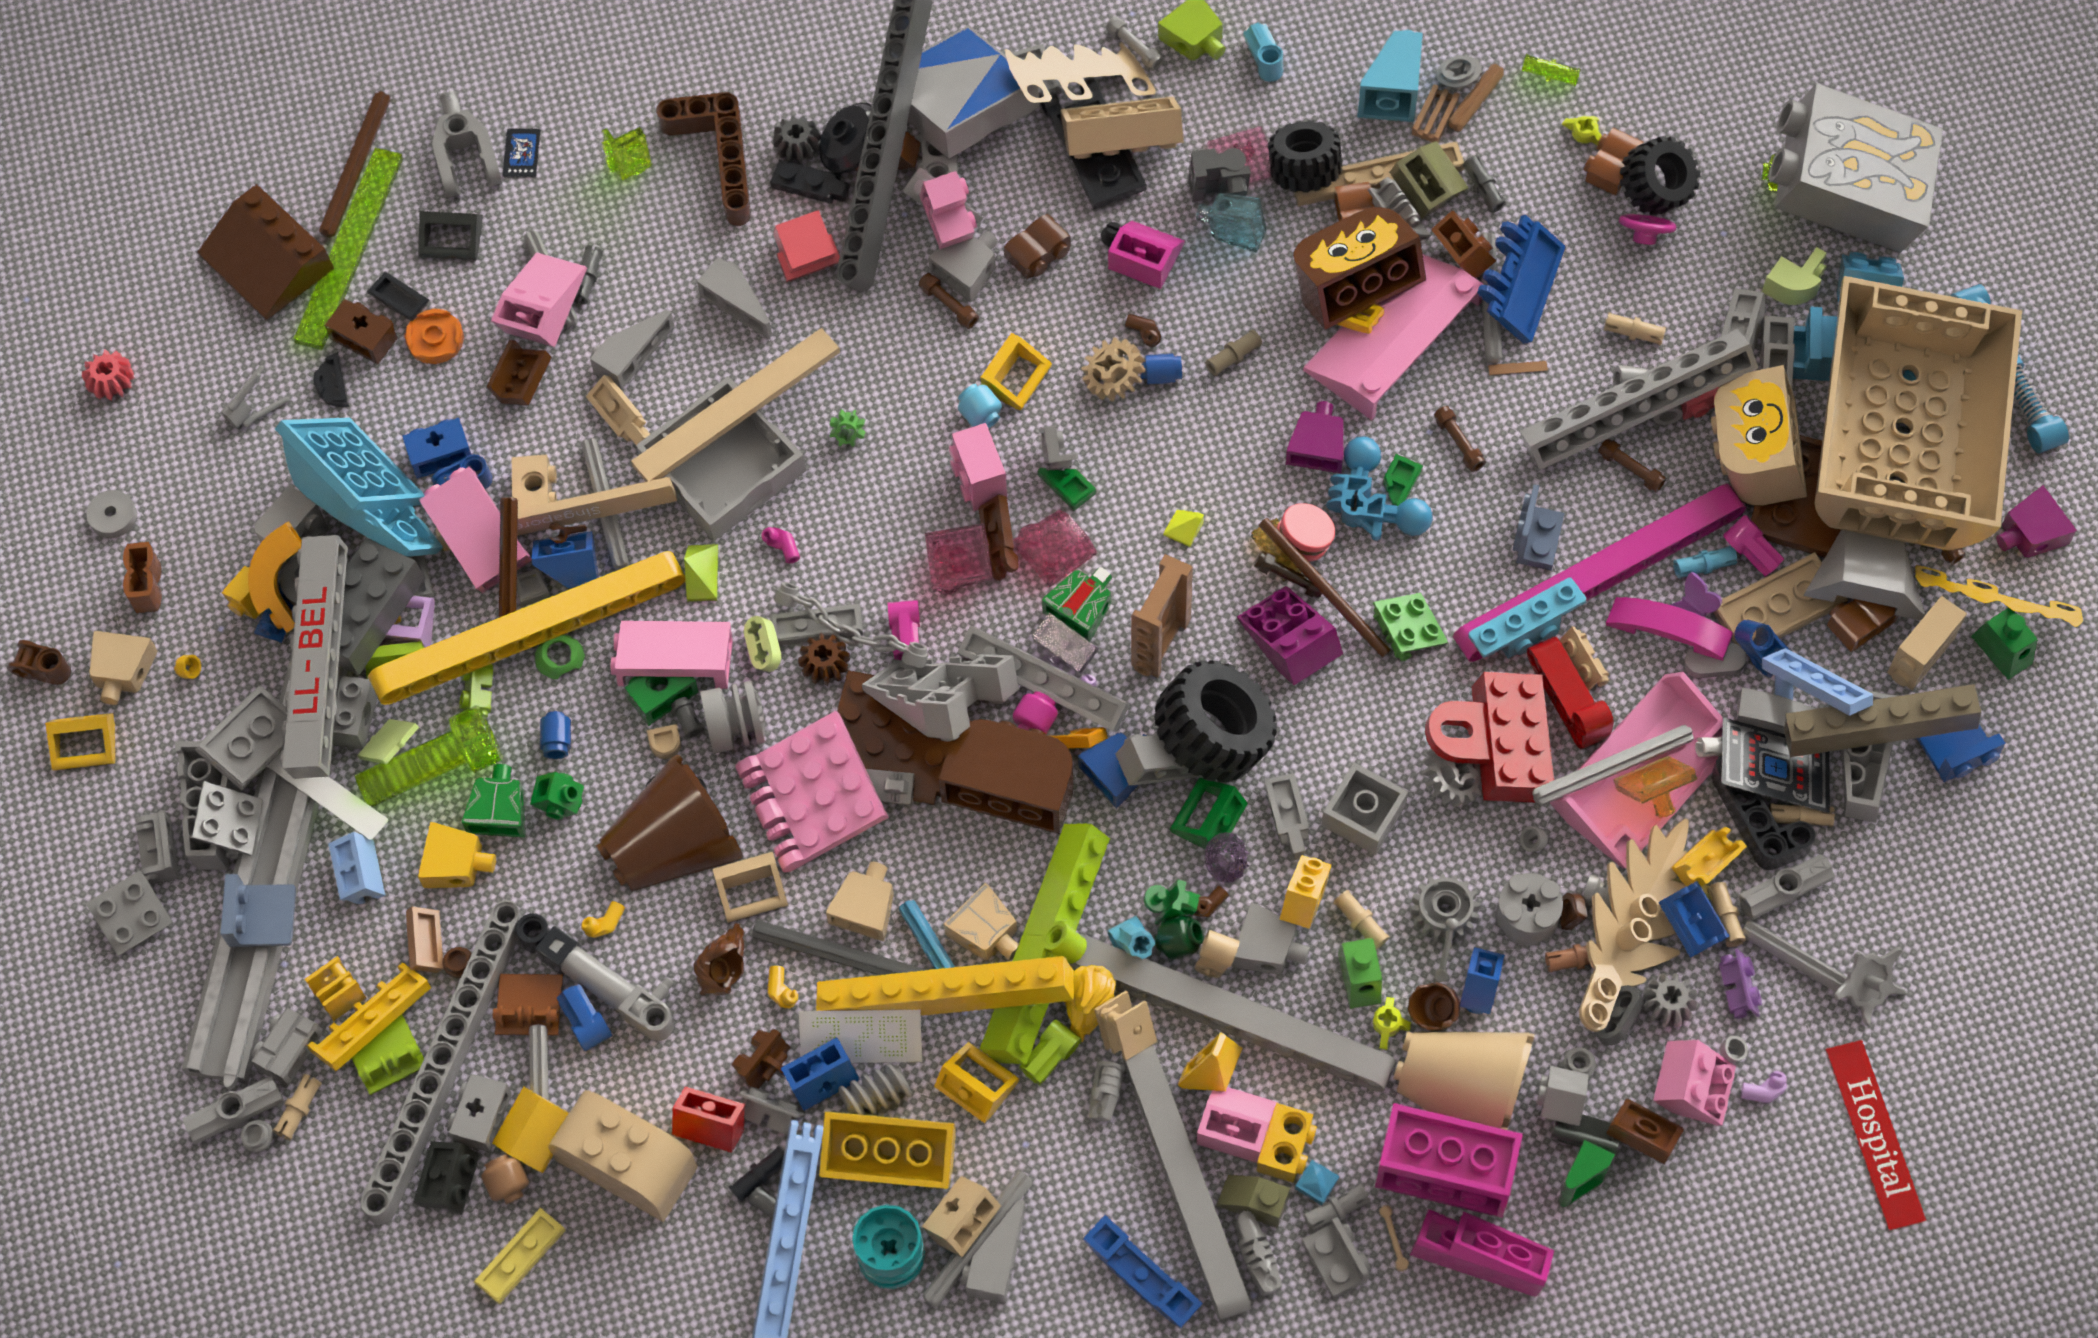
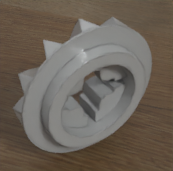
M1455 56L1441 63L1437 69L1436 76L1440 86H1446L1448 91L1457 88L1460 92L1464 87L1471 89L1472 83L1480 81L1482 67L1480 62L1473 57Z

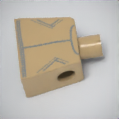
M986 883L944 923L945 935L983 960H989L997 951L1009 961L1015 956L1019 945L1012 938L1017 931L1016 920Z

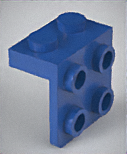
M1980 724L1978 729L1917 738L1943 782H1947L1955 777L1962 778L1981 765L1988 766L1996 762L2001 757L2000 753L2006 744L2000 733L1988 738Z

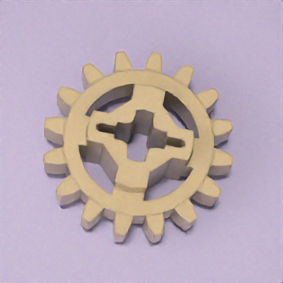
M1116 337L1113 338L1111 344L1103 340L1101 349L1093 347L1092 350L1095 354L1085 357L1089 365L1082 367V371L1086 374L1082 380L1087 384L1090 392L1093 395L1096 394L1101 400L1107 397L1110 401H1114L1117 394L1124 399L1126 390L1134 392L1133 384L1135 382H1142L1138 374L1146 370L1142 365L1145 359L1140 354V350L1134 344L1131 345L1127 339L1124 338L1120 342ZM1123 355L1128 356L1129 360L1127 361ZM1098 378H1101L1104 384L1099 383Z

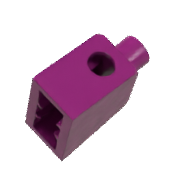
M1319 401L1316 403L1315 413L1308 411L1301 413L1287 446L1285 465L1341 474L1343 465V418L1332 416L1333 404L1327 401Z
M2043 485L2007 513L2002 523L2005 532L1997 535L1996 541L2002 551L2006 552L2016 546L2024 557L2029 558L2070 544L2077 529Z

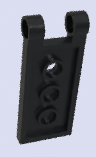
M1089 77L1084 79L1092 93L1090 99H1084L1062 108L1055 91H1050L1051 101L1040 103L1045 115L1051 121L1093 210L1144 192L1146 191L1147 184L1129 149L1120 150V153L1116 155H1103V152L1091 153V157L1083 159L1074 158V155L1069 156L1066 149L1061 109L1106 104L1095 78ZM1079 84L1080 92L1083 95L1085 92L1084 88Z

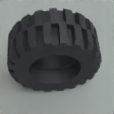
M1209 660L1208 662L1198 661L1186 666L1160 694L1155 705L1156 713L1154 714L1155 726L1159 727L1157 729L1159 740L1164 741V749L1168 754H1172L1176 758L1175 762L1180 767L1184 765L1189 769V773L1194 776L1201 775L1204 780L1215 781L1217 779L1218 782H1230L1231 780H1238L1247 774L1272 748L1275 736L1277 735V723H1274L1276 715L1274 709L1270 708L1271 701L1267 695L1261 692L1262 687L1257 682H1252L1249 679L1250 675L1246 672L1235 670L1236 666L1228 663L1221 665V661ZM1205 711L1214 715L1223 724L1227 732L1217 727L1208 718Z

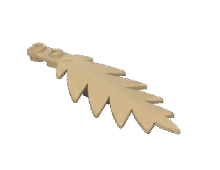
M1687 818L1681 820L1672 828L1666 837L1657 825L1651 828L1647 860L1633 839L1627 841L1626 866L1628 883L1614 862H1610L1607 865V883L1612 913L1599 893H1595L1592 896L1593 925L1597 945L1593 940L1586 943L1589 962L1594 970L1579 1009L1580 1020L1590 1031L1598 1032L1607 1026L1621 986L1629 985L1635 987L1646 982L1645 977L1632 972L1655 967L1680 954L1679 949L1650 943L1649 941L1663 939L1676 934L1658 902L1686 887L1684 883L1673 881L1678 876L1671 867L1687 853V851H1684L1689 826Z

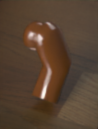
M1128 314L1125 327L1139 331L1143 342L1147 346H1157L1161 341V333L1156 322L1134 314Z
M1217 886L1208 896L1199 897L1197 910L1193 915L1197 917H1210L1229 897V894L1221 886Z

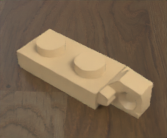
M603 375L586 395V398L618 437H623L629 442L632 440L637 445L650 435L648 430L643 427L646 421L612 378Z

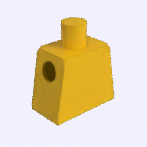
M430 822L418 878L423 888L428 889L472 887L475 883L477 871L494 872L496 854L481 853L482 844L475 834Z

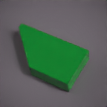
M1398 454L1393 458L1383 478V484L1394 506H1399L1408 499L1423 470V465Z
M1041 467L1037 470L1038 476L1073 511L1096 494V488L1077 469H1064L1063 471L1047 470Z

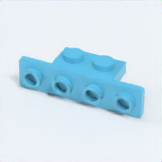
M1569 577L1471 630L1468 637L1484 658L1499 650H1502L1508 659L1516 654L1523 655L1528 647L1541 640H1547L1556 636L1560 630L1561 616L1585 604L1586 596L1574 580Z

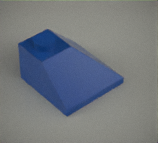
M593 531L570 534L566 541L560 544L553 542L549 538L533 540V566L567 588H574L597 579L599 573Z

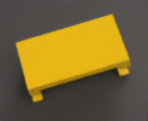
M1723 827L1717 831L1712 829L1683 855L1671 869L1685 886L1698 881L1702 887L1708 884L1747 847L1742 840L1731 842L1726 836L1730 833V828Z

